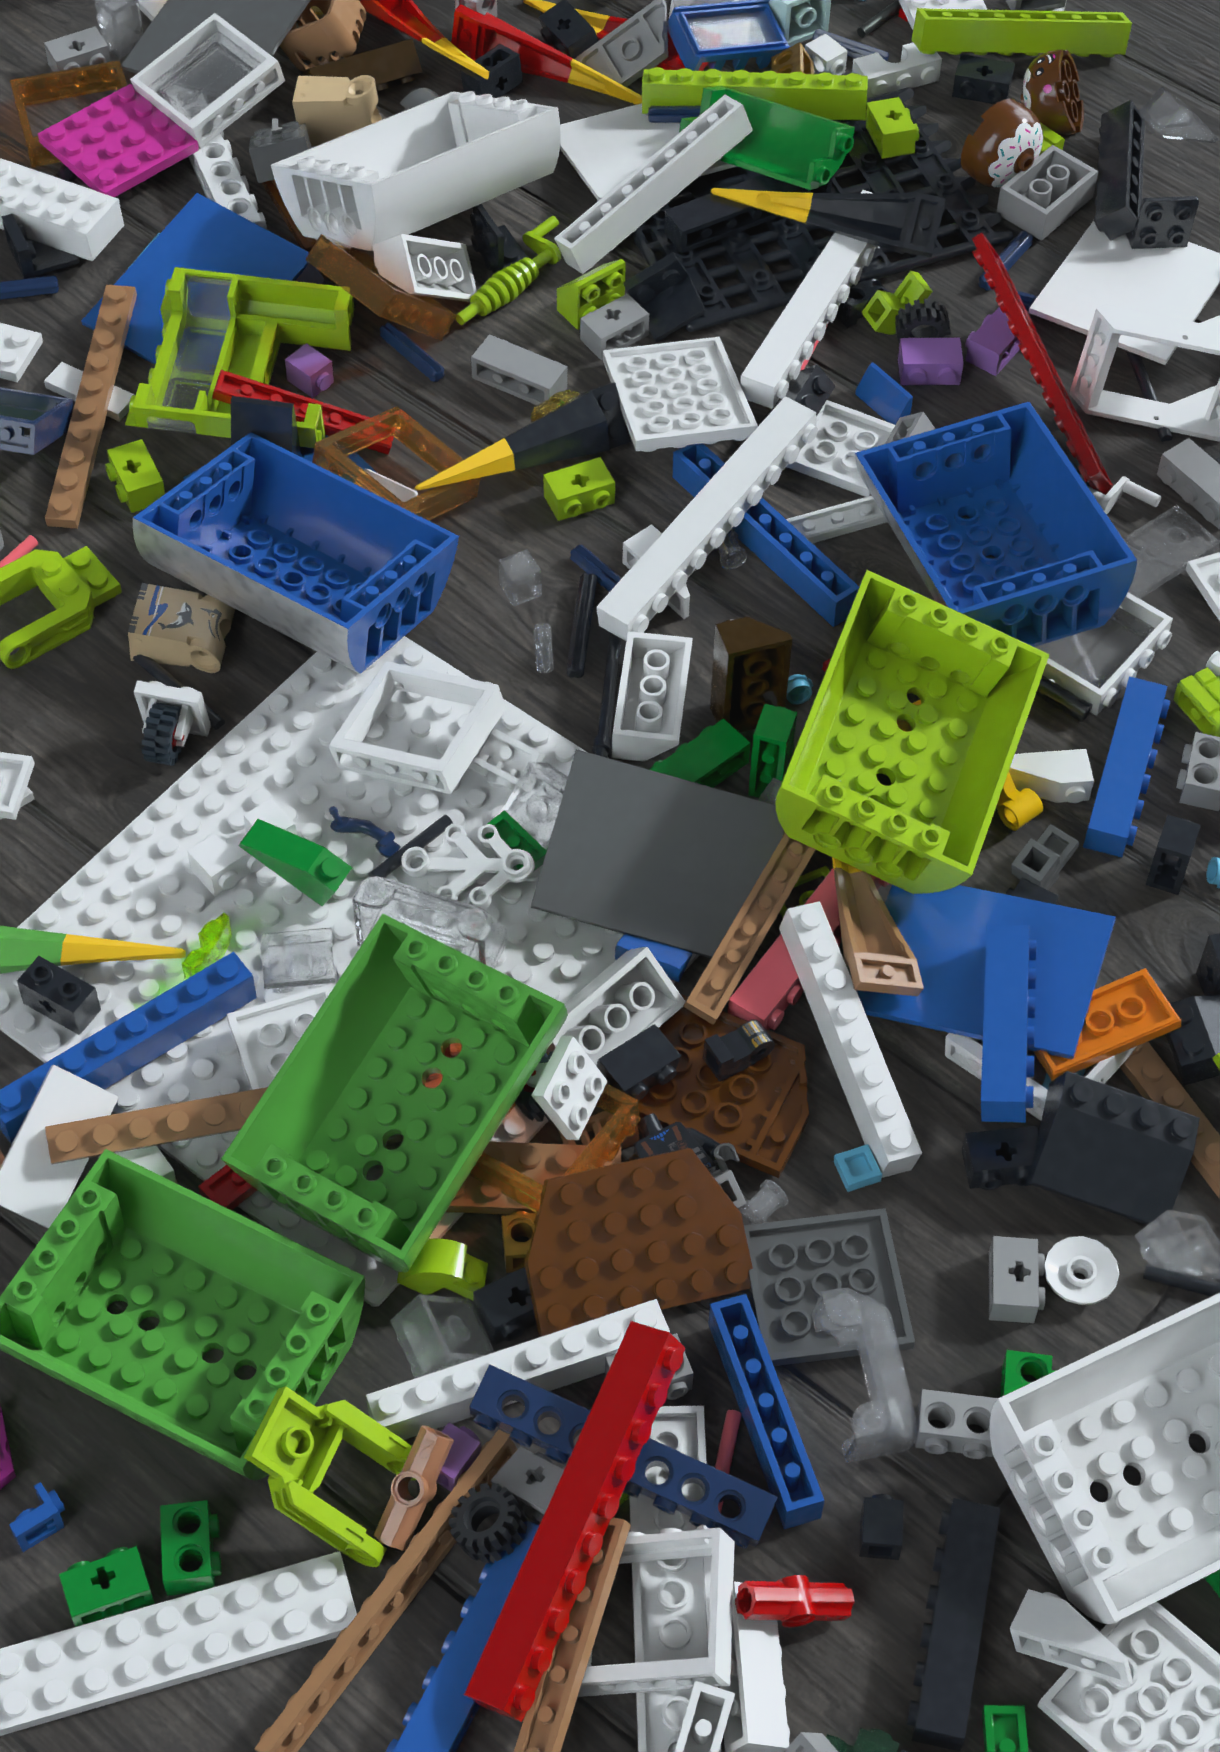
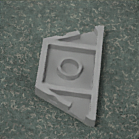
M654 0L577 56L575 60L625 87L629 86L643 76L644 69L654 68L668 57L667 5L665 0Z

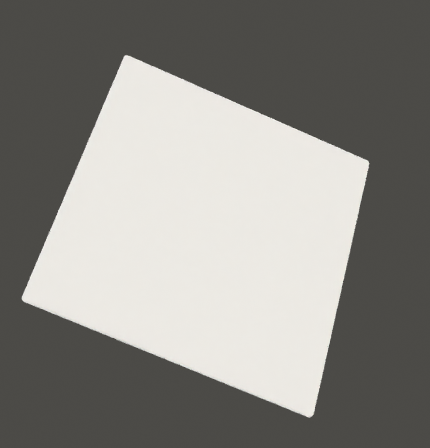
M405 636L361 674L316 652L17 927L182 948L186 950V957L58 966L96 987L101 1011L80 1035L23 1004L17 980L26 970L0 974V1030L46 1063L233 951L252 973L257 996L256 999L238 1010L325 985H330L332 991L382 913L565 1004L616 961L615 946L624 934L531 908L542 866L523 882L507 883L491 896L492 902L484 910H478L473 907L469 899V893L473 888L486 884L497 873H485L458 895V903L451 909H444L439 905L436 899V892L440 887L449 885L463 872L428 871L422 877H412L407 874L403 865H401L378 884H375L370 879L368 873L388 859L382 856L376 849L375 844L378 841L363 833H337L333 831L330 825L334 818L330 814L329 808L335 806L340 817L346 816L369 820L385 832L392 831L395 835L393 841L399 844L401 848L443 815H447L453 824H460L464 828L467 837L486 858L500 857L492 848L484 847L480 843L477 836L478 830L505 810L547 850L576 749L586 751L504 700L506 709L494 728L545 754L527 790L516 785L514 790H511L496 782L497 774L488 770L486 776L469 767L451 794L340 769L337 767L328 745L385 661L406 664L425 670H434L454 676H463L468 679L471 678ZM396 690L362 742L440 760L474 706ZM272 798L293 820L298 836L327 848L350 865L352 869L334 895L323 906L317 904L266 866L242 878L233 888L224 890L214 896L191 871L187 850L214 833L228 844H240L246 835L243 815ZM444 832L423 848L429 857L467 858L458 847L448 844ZM454 832L450 838H458L461 832ZM423 862L415 863L413 868L420 867ZM445 894L442 897V900H449L452 897V894ZM478 895L475 901L480 902L484 900L486 895ZM692 953V957L685 971L698 958L699 955ZM226 1016L105 1090L119 1096L112 1111L113 1114L248 1091L251 1088ZM453 1043L450 1045L451 1057H455L461 1052L462 1044ZM440 1073L430 1075L425 1082V1087H437L441 1083L443 1075ZM514 1103L490 1142L529 1143L548 1122V1119L544 1116L543 1122H537L535 1118L531 1121ZM239 1131L157 1145V1147L205 1181L226 1165L221 1158ZM403 1141L388 1145L386 1148L389 1150L397 1149ZM375 1165L371 1167L367 1172L366 1179L369 1181L379 1179L383 1174V1166ZM256 1191L238 1205L240 1209L266 1228L364 1275V1301L371 1306L376 1307L382 1304L399 1285L397 1283V1271L278 1206L259 1191ZM445 1212L429 1239H441L464 1213Z

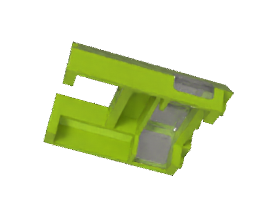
M175 267L172 278L166 281L165 295L160 308L164 324L162 330L163 341L162 345H157L155 368H151L149 371V384L139 383L136 395L131 396L125 425L231 438V404L212 399L220 370L269 385L280 343L305 345L307 343L309 346L351 351L349 325L351 326L352 318L354 317L352 288ZM309 403L304 422L296 421L300 447L318 449L319 444L326 445L322 409L319 404Z

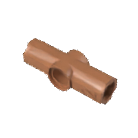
M427 1426L420 1427L402 1471L392 1481L390 1499L374 1533V1537L383 1544L402 1551L407 1550L426 1504L436 1495V1481L454 1442L449 1435ZM411 1478H415L420 1485V1492L417 1498L412 1497L408 1491V1484Z

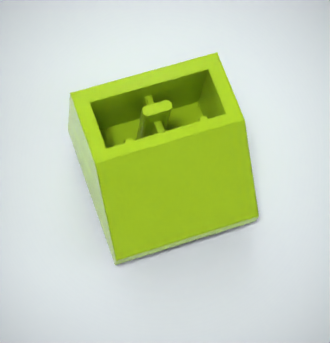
M623 259L603 264L557 288V311L579 330L580 318L625 295L623 282H625L626 262Z

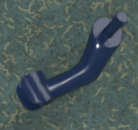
M335 806L329 808V812L334 818L330 825L333 831L337 833H363L371 836L378 841L375 844L378 852L386 858H389L401 848L399 844L393 841L395 835L392 831L385 832L369 820L346 816L340 817Z

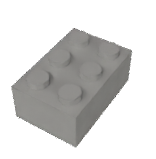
M1052 145L1034 160L1032 166L1027 171L1021 170L1000 188L997 212L1001 213V217L1042 241L1093 198L1098 171Z

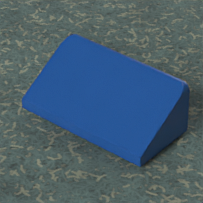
M875 363L869 364L856 388L855 394L886 422L896 425L900 417L911 414L913 396Z
M624 934L615 946L616 960L630 949L648 947L667 976L676 982H680L692 957V953L686 950L629 934Z

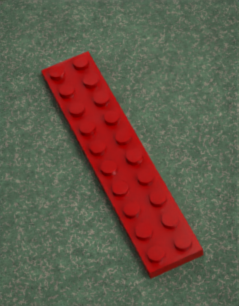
M980 233L972 238L977 248L973 251V255L980 267H983L986 273L984 277L988 285L997 295L995 298L1003 314L1005 313L1009 319L1007 324L1013 335L1018 338L1020 342L1018 346L1026 361L1029 360L1032 366L1030 371L1037 384L1041 385L1044 391L1042 395L1050 409H1053L1056 415L1054 420L1058 428L1068 439L1066 444L1073 457H1076L1080 464L1078 469L1086 483H1089L1091 488L1106 495L1112 489L1113 484L1000 256L985 235Z

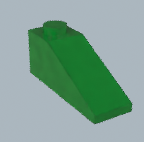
M260 819L255 821L238 845L320 906H323L334 895L352 869L350 865L327 848Z

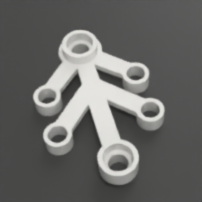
M454 823L445 829L444 836L449 845L458 847L467 858L429 857L423 848L412 847L404 852L401 860L405 871L412 877H422L428 871L463 872L449 885H444L437 890L436 899L444 909L453 908L458 903V895L485 873H497L486 884L473 888L469 893V899L473 907L478 910H484L490 906L492 902L491 896L509 882L519 883L527 880L533 874L535 868L532 856L524 850L511 849L500 838L496 827L491 824L481 826L477 836L484 847H492L500 858H486L467 837L464 828L460 824ZM454 832H461L458 838H450ZM489 832L494 833L492 838L483 839L485 834ZM423 862L420 867L413 868L415 863ZM523 864L521 869L513 871L515 865ZM445 894H452V897L449 900H442V897ZM478 895H486L484 900L480 902L475 901Z

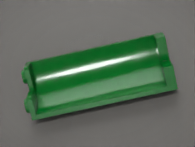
M723 86L703 88L699 116L721 97L727 95L743 104L753 129L740 143L723 155L719 161L813 190L829 182L830 178L839 169L846 154L853 147L855 129L853 126ZM699 116L681 118L679 133Z

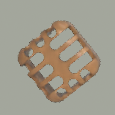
M310 0L280 44V48L294 66L303 72L311 67L328 63V61L339 60L341 56L344 58L350 57L355 52L356 45L359 42L366 20V10L359 0ZM311 7H318L325 16L319 19ZM301 59L310 60L312 63L305 65Z

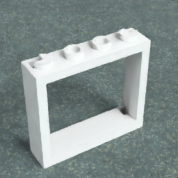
M385 661L328 746L337 767L340 769L451 794L501 717L506 706L497 684ZM396 690L474 706L440 760L362 742Z
M700 1525L697 1527V1530L691 1531L664 1528L659 1531V1534L645 1535L641 1532H629L619 1564L712 1555L708 1657L591 1666V1652L578 1697L692 1689L695 1681L714 1687L730 1686L735 1541L721 1528L709 1529L705 1525Z

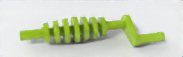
M555 216L549 217L536 228L522 236L523 242L538 255L532 260L525 257L493 274L470 297L471 304L455 315V319L460 325L465 324L477 314L486 316L512 302L539 276V268L546 263L554 265L561 260V252L557 245L543 238L544 235L559 225V221Z

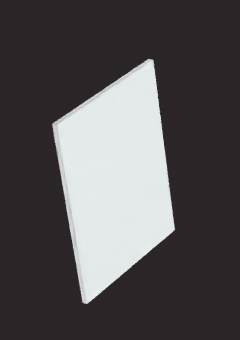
M641 103L561 124L560 149L599 201L679 134L680 123L649 122L648 114H642ZM718 160L700 176L736 166Z
M1093 221L1030 306L1028 313L1088 335L1096 308L1105 304L1194 322L1220 284V253L1188 242L1187 247L1132 249L1126 234L1110 241L1104 232H1100ZM1124 335L1120 336L1117 345L1119 348L1166 365L1177 346Z

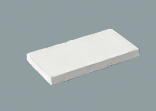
M51 1065L0 1167V1206L49 1229L68 1202L89 1158L51 1165L45 1127L111 1115L119 1096L64 1069Z

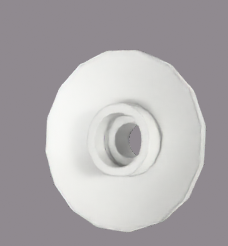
M1084 1236L1068 1237L1057 1242L1052 1247L1045 1261L1046 1281L1052 1290L1065 1301L1078 1305L1096 1304L1107 1299L1116 1288L1119 1277L1117 1260L1111 1251L1097 1240ZM1081 1273L1086 1279H1078L1073 1274Z

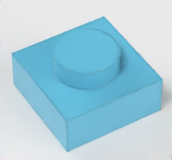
M868 1144L834 1155L833 1162L847 1192L881 1182L882 1173Z

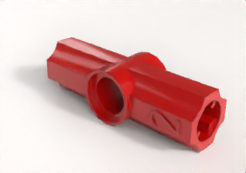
M805 1575L788 1576L776 1582L745 1581L738 1586V1593L735 1598L737 1614H742L745 1620H781L784 1627L803 1626L813 1621H844L851 1616L852 1606L855 1603L852 1589H848L844 1583L809 1582L808 1577Z

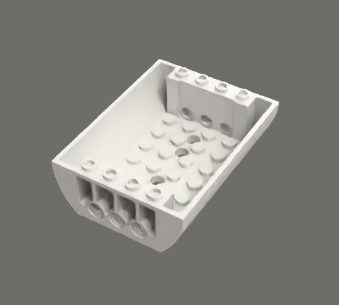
M473 91L464 93L450 92L271 164V168L283 202L303 236L372 251V245L399 234L409 235L553 173L560 151L561 130L558 107L527 103L526 99L512 101L509 97L493 98L491 94L475 95Z
M1220 1293L998 1398L991 1410L990 1441L992 1453L1066 1597L1081 1612L1100 1623H1116L1220 1569ZM1190 1434H1198L1205 1440L1206 1450L1204 1453H1196L1191 1449L1189 1445ZM1125 1466H1133L1140 1472L1141 1482L1138 1486L1130 1485L1124 1479L1123 1470ZM1092 1482H1100L1107 1488L1108 1498L1106 1502H1098L1091 1496L1090 1486Z

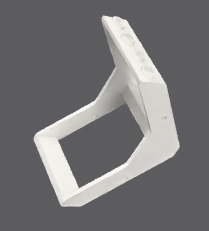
M1108 304L1097 307L1069 392L1083 411L1090 415L1156 429L1166 427L1171 432L1220 442V378L1216 386L1171 404L1103 390L1121 335L1220 355V315L1204 322L1196 323Z

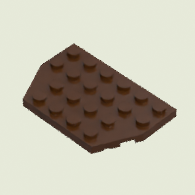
M681 994L683 999L686 1001L688 996ZM682 1007L659 1027V1030L681 1055L676 1069L677 1074L667 1084L661 1086L658 1083L650 1088L648 1094L636 1103L628 1102L633 1116L642 1119L654 1113L663 1128L675 1122H681L685 1128L692 1127L720 1144H732L739 1157V1162L779 1178L809 1118L805 1045L765 1029L775 1042L772 1052L754 1065L719 1082L702 1058L704 1039L715 1034L722 1037L737 1030L748 1021L722 1011L716 1022L712 1025ZM603 1090L598 1101L611 1107L618 1106L609 1094Z
M691 1148L563 1175L544 1181L540 1197L541 1204L536 1213L535 1228L530 1248L527 1250L524 1261L539 1337L657 1299L662 1310L751 1288L749 1270L753 1269L742 1214Z

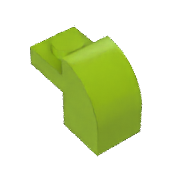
M910 270L894 293L877 290L861 313L875 332L893 335L896 334L895 317L899 315L898 311L900 308L905 310V304L910 303L913 306L915 305L914 300L918 299L920 303H924V299H928L933 291L918 272Z
M428 1239L409 1271L406 1273L398 1272L397 1283L426 1296L446 1288L474 1301L473 1292L485 1286L488 1263L467 1254L466 1244L448 1239Z

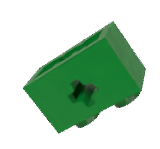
M137 1546L114 1549L104 1558L93 1562H77L71 1565L67 1571L59 1573L75 1627L155 1604ZM109 1581L110 1587L102 1589V1583Z

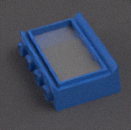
M770 0L728 1L724 3H705L702 5L674 7L667 21V31L685 68L698 71L703 62H710L708 65L710 69L721 71L726 60H733L732 64L735 70H743L748 60L753 57H757L755 61L759 69L767 67L771 57L791 47L788 45L768 4Z

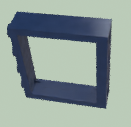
M0 387V450L35 455L67 433L73 413V399ZM24 427L30 428V435H24Z

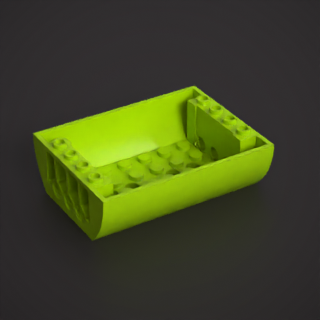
M866 570L776 796L777 817L787 836L912 894L940 892L965 882L973 874L1050 654ZM913 693L917 695L921 700V705L912 704L908 700L907 694ZM897 720L908 722L911 726V731L906 732L900 729L897 725ZM882 773L887 775L891 780V785H882L877 780L876 774Z

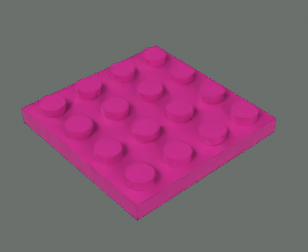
M131 84L38 133L39 142L92 190L112 197L120 195L199 151L198 141L136 92Z

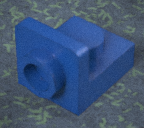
M41 1482L34 1485V1489L42 1505L23 1511L14 1522L9 1524L22 1552H25L65 1527L60 1513L65 1510L63 1503L54 1489L47 1493Z

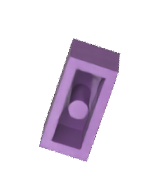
M1000 307L992 315L988 314L985 317L981 327L976 332L972 331L965 343V347L968 348L966 361L995 376L1020 350L1018 346L1020 342L1011 332L1007 324L1009 319L1005 313L1003 314Z
M901 338L898 354L900 384L960 385L963 370L960 338Z

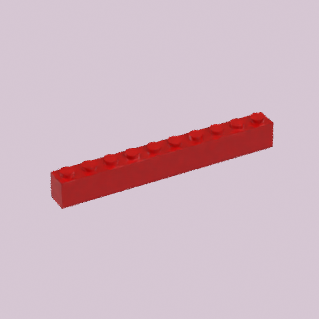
M630 1321L464 1693L465 1696L482 1707L521 1723L526 1712L532 1707L536 1689L543 1673L552 1662V1653L560 1634L569 1623V1614L578 1594L584 1589L588 1570L594 1557L601 1550L603 1536L609 1522L618 1511L619 1500L627 1481L632 1478L635 1472L637 1458L643 1445L650 1438L651 1426L658 1410L666 1401L667 1390L672 1378L683 1362V1353L686 1348L670 1332Z

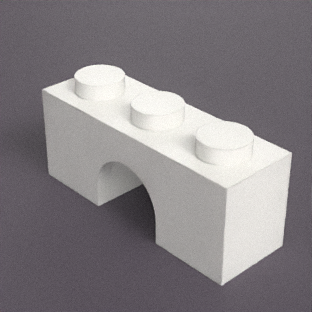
M910 43L902 47L901 62H887L877 52L853 59L852 73L868 76L867 98L907 87L915 88L939 81L942 58L937 51L935 54H924L918 50L914 43Z
M272 798L243 815L246 834L255 821L260 819L297 835L296 825L293 820ZM216 833L187 850L191 871L214 896L224 890L233 888L239 880L252 872L261 870L265 866L240 848L239 844H228Z

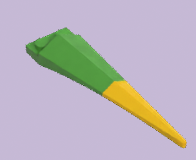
M0 926V974L26 970L38 956L57 966L186 957V950L182 948Z

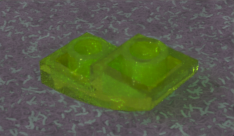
M226 913L221 914L215 920L207 922L201 932L198 933L201 948L191 951L184 962H182L185 980L224 957L232 937L230 920Z

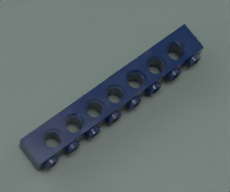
M489 1364L469 1406L470 1415L475 1416L474 1422L477 1425L490 1431H495L496 1427L511 1433L509 1438L524 1447L530 1448L533 1443L546 1449L545 1455L548 1458L561 1464H566L575 1447L574 1439L580 1435L590 1413V1410L491 1364ZM510 1401H518L525 1407L523 1414L516 1418L506 1416L502 1410L504 1405ZM546 1417H553L560 1423V1428L554 1434H544L538 1428L539 1422ZM651 1438L643 1445L635 1463V1472L632 1478L627 1481L623 1493L638 1498L639 1494H643L653 1499V1506L668 1514L674 1515L677 1510L690 1516L689 1522L696 1527L705 1525L709 1529L712 1527L721 1528L735 1541L734 1545L742 1548H747L749 1544L757 1547L778 1498ZM655 1466L663 1468L668 1475V1479L659 1485L650 1483L645 1475L649 1468ZM689 1483L698 1484L703 1489L704 1496L698 1501H689L683 1496L682 1488ZM724 1500L736 1502L740 1508V1514L735 1518H725L718 1510L719 1503Z

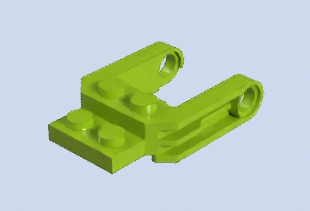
M87 546L64 558L55 551L35 549L0 568V606L38 586L40 591L57 609L8 635L0 642V660L7 668H19L91 629L94 619V608L122 593L120 583ZM20 647L15 654L10 655L14 649Z
M288 1387L278 1388L244 1458L270 1475L268 1484L275 1509L352 1560L365 1566L378 1567L387 1548L367 1535V1529L314 1495L313 1492L320 1486L342 1439L396 1475L402 1471L412 1445L346 1400L316 1407Z

